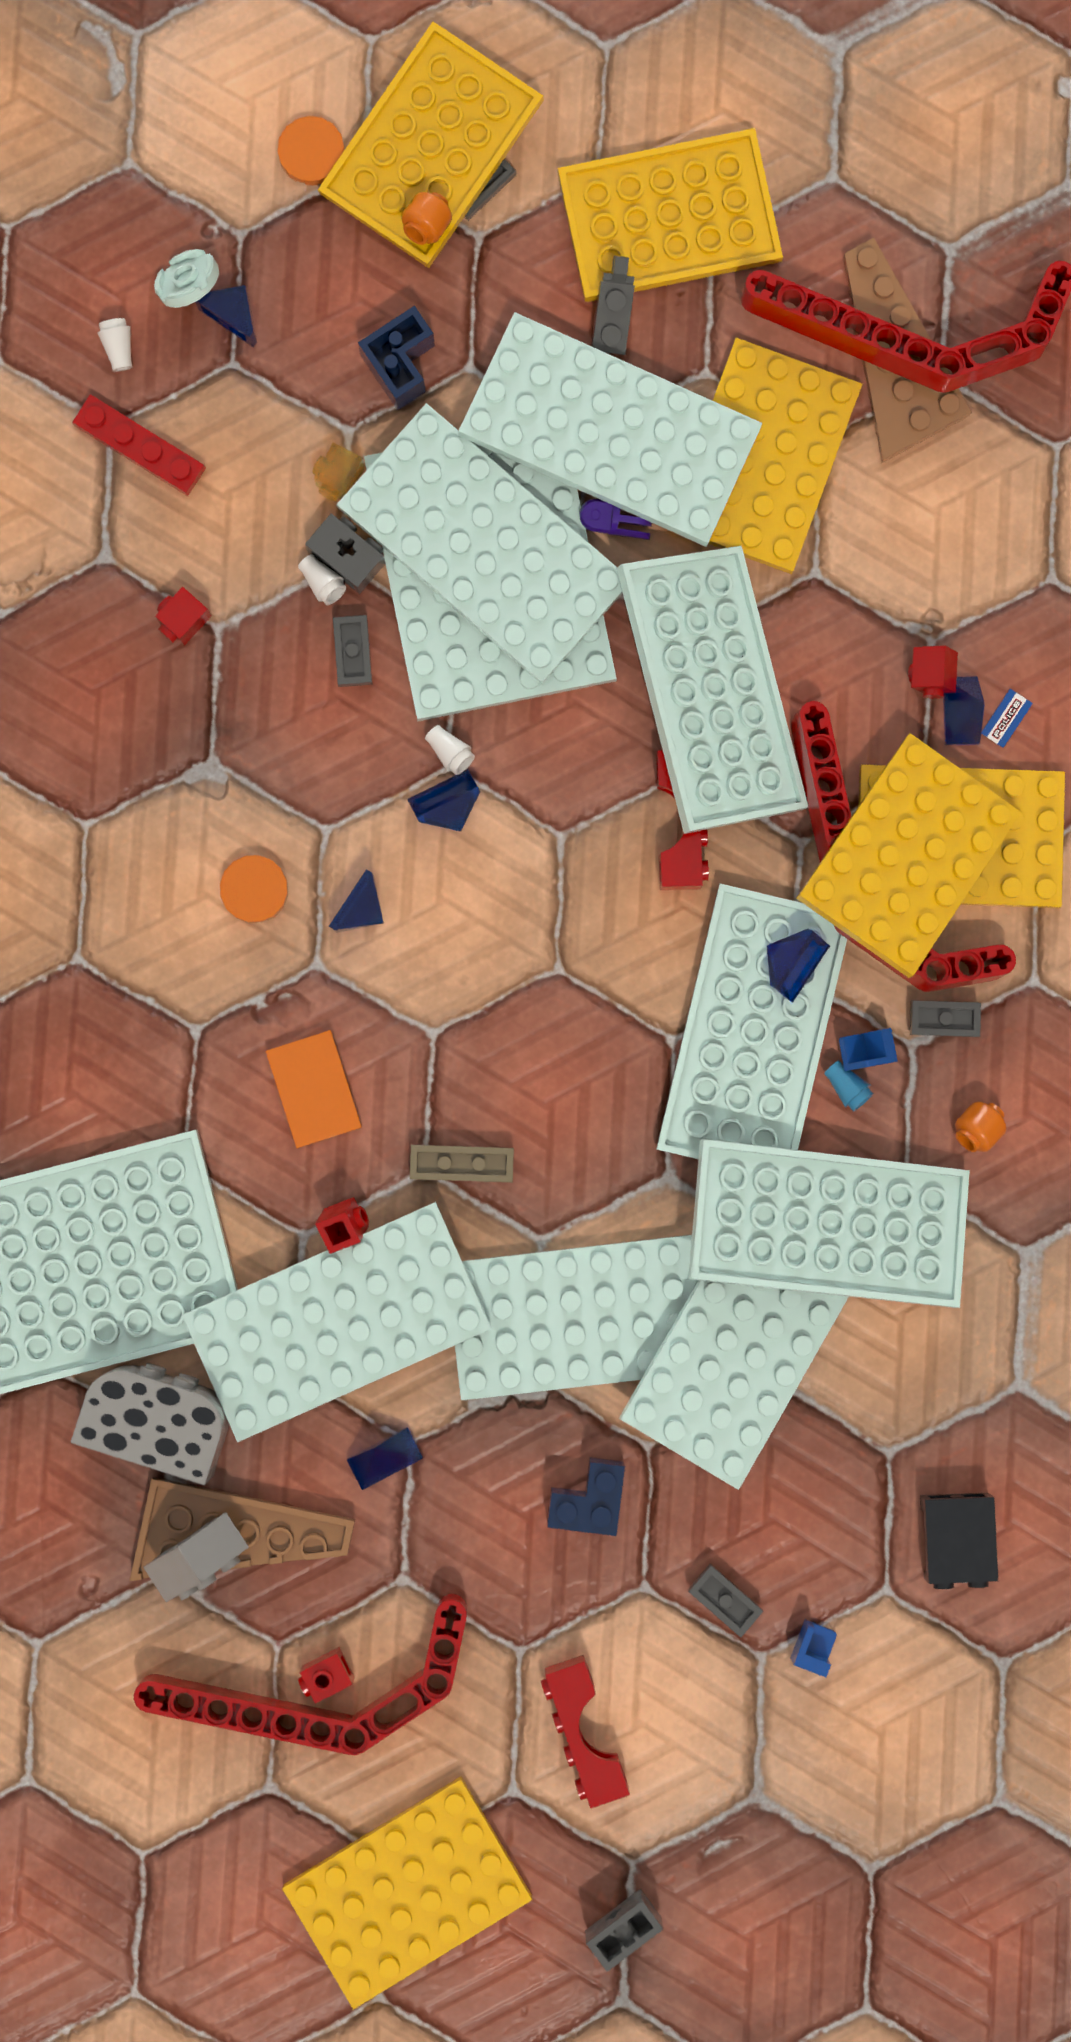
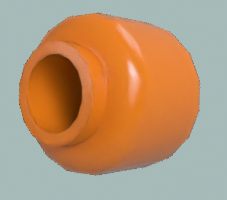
M437 192L417 193L401 217L404 233L410 240L419 245L436 243L452 220L451 210L448 207L446 198Z
M972 1103L955 1122L957 1141L970 1152L989 1151L1007 1131L1006 1123L1003 1119L1005 1117L1004 1112L994 1103Z

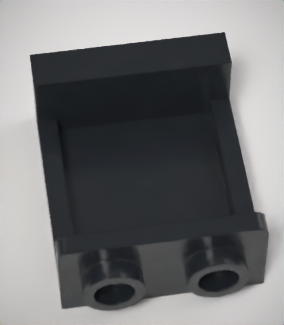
M990 1493L920 1495V1509L924 1512L926 1571H924V1579L927 1583L933 1584L935 1589L954 1588V1583H968V1587L985 1588L989 1586V1582L998 1581L995 1497Z

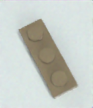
M411 1145L410 1179L513 1183L514 1148Z

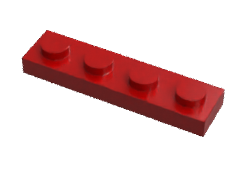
M91 394L72 422L81 431L186 496H189L206 469L205 465Z

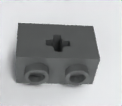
M331 513L305 543L306 549L309 554H313L320 562L343 577L344 582L360 595L385 565L384 556L381 554L384 550L371 538L368 537L366 540H363L355 533L357 527L347 518L341 516L338 519ZM353 546V556L350 554L342 555V547L350 549Z
M640 1888L585 1930L586 1944L606 1972H608L663 1930L662 1918Z

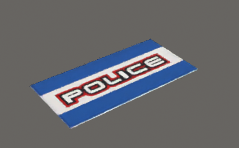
M1010 689L981 734L1004 748L1033 703Z

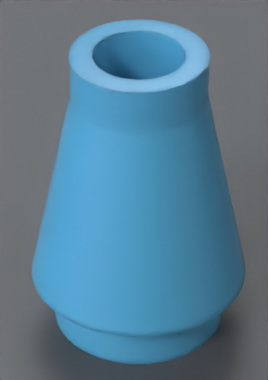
M839 1060L824 1072L844 1107L849 1106L853 1112L866 1103L874 1094L869 1089L870 1084L851 1070L845 1071L844 1065Z

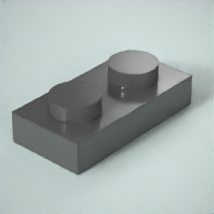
M367 615L333 617L338 686L373 685Z
M911 1001L910 1035L980 1037L981 1003Z
M712 1564L707 1566L688 1589L691 1595L739 1637H742L763 1613V1609Z

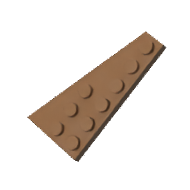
M873 237L844 253L843 262L853 308L931 340L875 238ZM878 342L881 347L890 348L887 343ZM909 355L914 361H921L918 356ZM862 360L869 400H871L875 419V431L878 435L881 463L969 417L972 413L959 388L945 393L937 392ZM940 368L945 374L951 375L947 368Z
M153 1477L150 1483L130 1581L150 1578L143 1568L145 1565L225 1512L248 1545V1548L238 1555L241 1561L231 1569L262 1564H279L296 1560L347 1556L355 1519Z

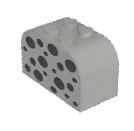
M147 1363L146 1366H119L103 1374L91 1384L86 1393L70 1443L205 1485L214 1476L228 1432L229 1422L216 1392L205 1386L198 1385V1378L181 1373L179 1377H173L165 1374L166 1368Z

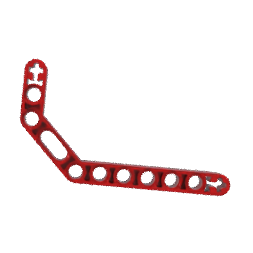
M1055 261L1049 265L1037 287L1023 322L952 348L764 270H756L748 275L743 288L741 303L745 310L754 315L937 392L945 393L1025 365L1041 357L1052 339L1071 292V264L1065 261ZM1054 282L1059 284L1057 292L1051 290ZM783 303H792L796 308H788ZM1040 308L1048 310L1050 314L1043 313ZM815 316H823L827 321H819ZM846 329H854L858 332V335L850 334ZM1028 337H1034L1039 343L1030 341ZM878 342H885L890 348L881 347ZM994 348H1003L1008 352V355L981 364L971 358ZM909 355H916L921 361H914ZM940 368H947L953 374H945Z
M810 701L805 703L793 716L791 731L819 861L821 862L852 816L829 712L822 703ZM811 747L819 749L823 759L816 758L811 752ZM818 780L825 781L830 787V792L823 791L818 785ZM825 812H829L836 817L837 825H832L826 820ZM834 925L839 934L923 992L994 981L1010 973L1016 965L1014 951L1006 945H992L939 954L931 948L915 974L908 978ZM991 959L993 962L999 963L984 967V963ZM959 961L967 965L969 969L968 975L960 971ZM927 966L935 970L937 974L936 981L928 977L926 973Z
M456 1594L444 1596L437 1605L424 1669L354 1715L160 1674H150L141 1680L134 1692V1702L140 1710L151 1714L347 1755H359L450 1694L467 1618V1604L461 1596ZM450 1605L456 1606V1612L458 1613L454 1616L452 1630L445 1628L447 1613L445 1611H448ZM441 1639H447L453 1643L454 1650L449 1654H441L436 1650L435 1644ZM433 1674H441L446 1678L447 1684L440 1689H436L429 1684L428 1678ZM149 1686L154 1687V1693L157 1695L154 1700L149 1699V1692L146 1691ZM168 1690H172V1693L168 1699L167 1704L165 1703V1700L168 1697L166 1696V1693L168 1692ZM180 1693L190 1694L193 1697L194 1705L192 1707L181 1706L177 1700V1695ZM411 1693L417 1698L418 1703L413 1708L390 1723H380L375 1717V1713L402 1694ZM214 1700L224 1701L227 1704L228 1712L223 1715L215 1713L211 1708V1702ZM249 1707L259 1709L262 1719L257 1722L250 1721L245 1715V1709ZM283 1714H289L295 1718L296 1726L286 1729L280 1725L278 1719ZM323 1721L329 1725L330 1733L325 1736L317 1735L313 1731L312 1725L315 1722ZM352 1728L359 1729L363 1732L365 1739L359 1743H353L347 1738L346 1732Z

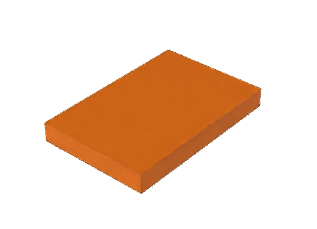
M331 1030L266 1050L296 1149L362 1128Z

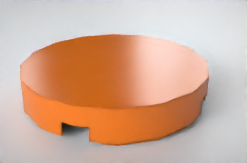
M306 116L295 119L285 127L279 137L277 151L281 167L289 178L296 182L305 183V185L315 186L322 184L344 152L345 147L341 133L333 123L322 117Z
M260 855L243 856L233 861L224 871L220 882V897L225 908L237 919L248 923L264 922L274 918L283 909L288 897L287 879L283 870L271 859Z

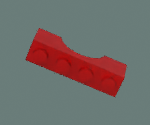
M658 750L656 754L657 789L675 799L663 750ZM707 829L683 833L681 839L673 847L660 853V890L701 889L703 881H708V860H702V847H707L708 845Z
M584 1655L545 1668L546 1679L541 1680V1685L547 1701L554 1700L557 1712L552 1713V1717L558 1734L564 1732L569 1744L564 1746L563 1749L569 1767L576 1765L580 1778L574 1781L580 1799H587L590 1809L629 1796V1786L618 1753H607L594 1748L586 1741L579 1727L582 1710L596 1695L595 1686Z

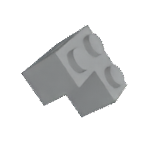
M225 1512L206 1523L185 1540L167 1549L143 1568L165 1602L177 1596L184 1600L197 1590L201 1591L217 1580L214 1573L219 1569L224 1573L241 1561L238 1555L245 1551L248 1545Z

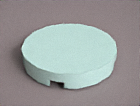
M194 249L178 254L169 261L171 266L166 271L162 268L158 272L154 282L155 293L166 306L173 308L188 306L200 300L215 285L219 276L218 264L210 253L206 254L204 250Z

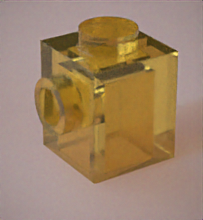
M332 443L326 456L321 455L318 458L312 474L315 475L316 486L320 488L318 492L332 501H336L337 498L342 499L360 478L365 464L363 457Z

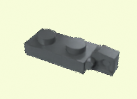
M613 256L611 273H603V279L599 285L591 346L606 353L621 355L626 353L635 288L633 285L634 277L627 276L628 257Z

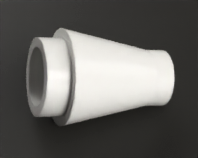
M115 318L100 322V331L97 334L110 360L112 370L123 371L131 369L133 367L131 362V327L127 326L125 318Z
M313 554L306 556L299 563L298 569L303 573L318 601H323L326 605H330L340 599L345 593L346 586L343 584V577L320 562Z
M440 725L432 728L425 737V740L431 745L448 772L452 771L455 775L465 771L475 758L469 745L445 731Z

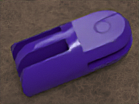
M590 499L580 509V521L590 531L650 540L651 533L618 528V523L652 527V522L641 517L621 515L620 508L603 500Z

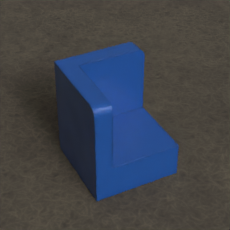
M891 1028L839 1038L845 1071L898 1062Z
M804 1620L790 1657L793 1665L827 1677L831 1667L828 1658L837 1637L836 1632L811 1621Z

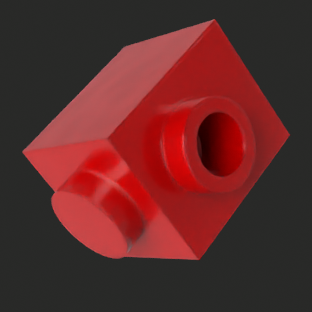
M183 586L173 597L169 595L162 600L157 607L158 613L155 616L161 624L158 630L172 643L178 639L184 646L212 617L209 610Z
M946 645L913 647V664L909 666L908 670L911 688L923 693L924 698L930 699L943 698L944 693H956L958 652Z
M352 1197L324 1208L315 1225L331 1254L360 1243L363 1238L362 1234H365L369 1227V1219L365 1209L362 1206H358L355 1198Z
M337 1647L302 1665L299 1672L301 1677L298 1678V1682L306 1697L311 1696L316 1704L353 1685L355 1677L340 1647Z

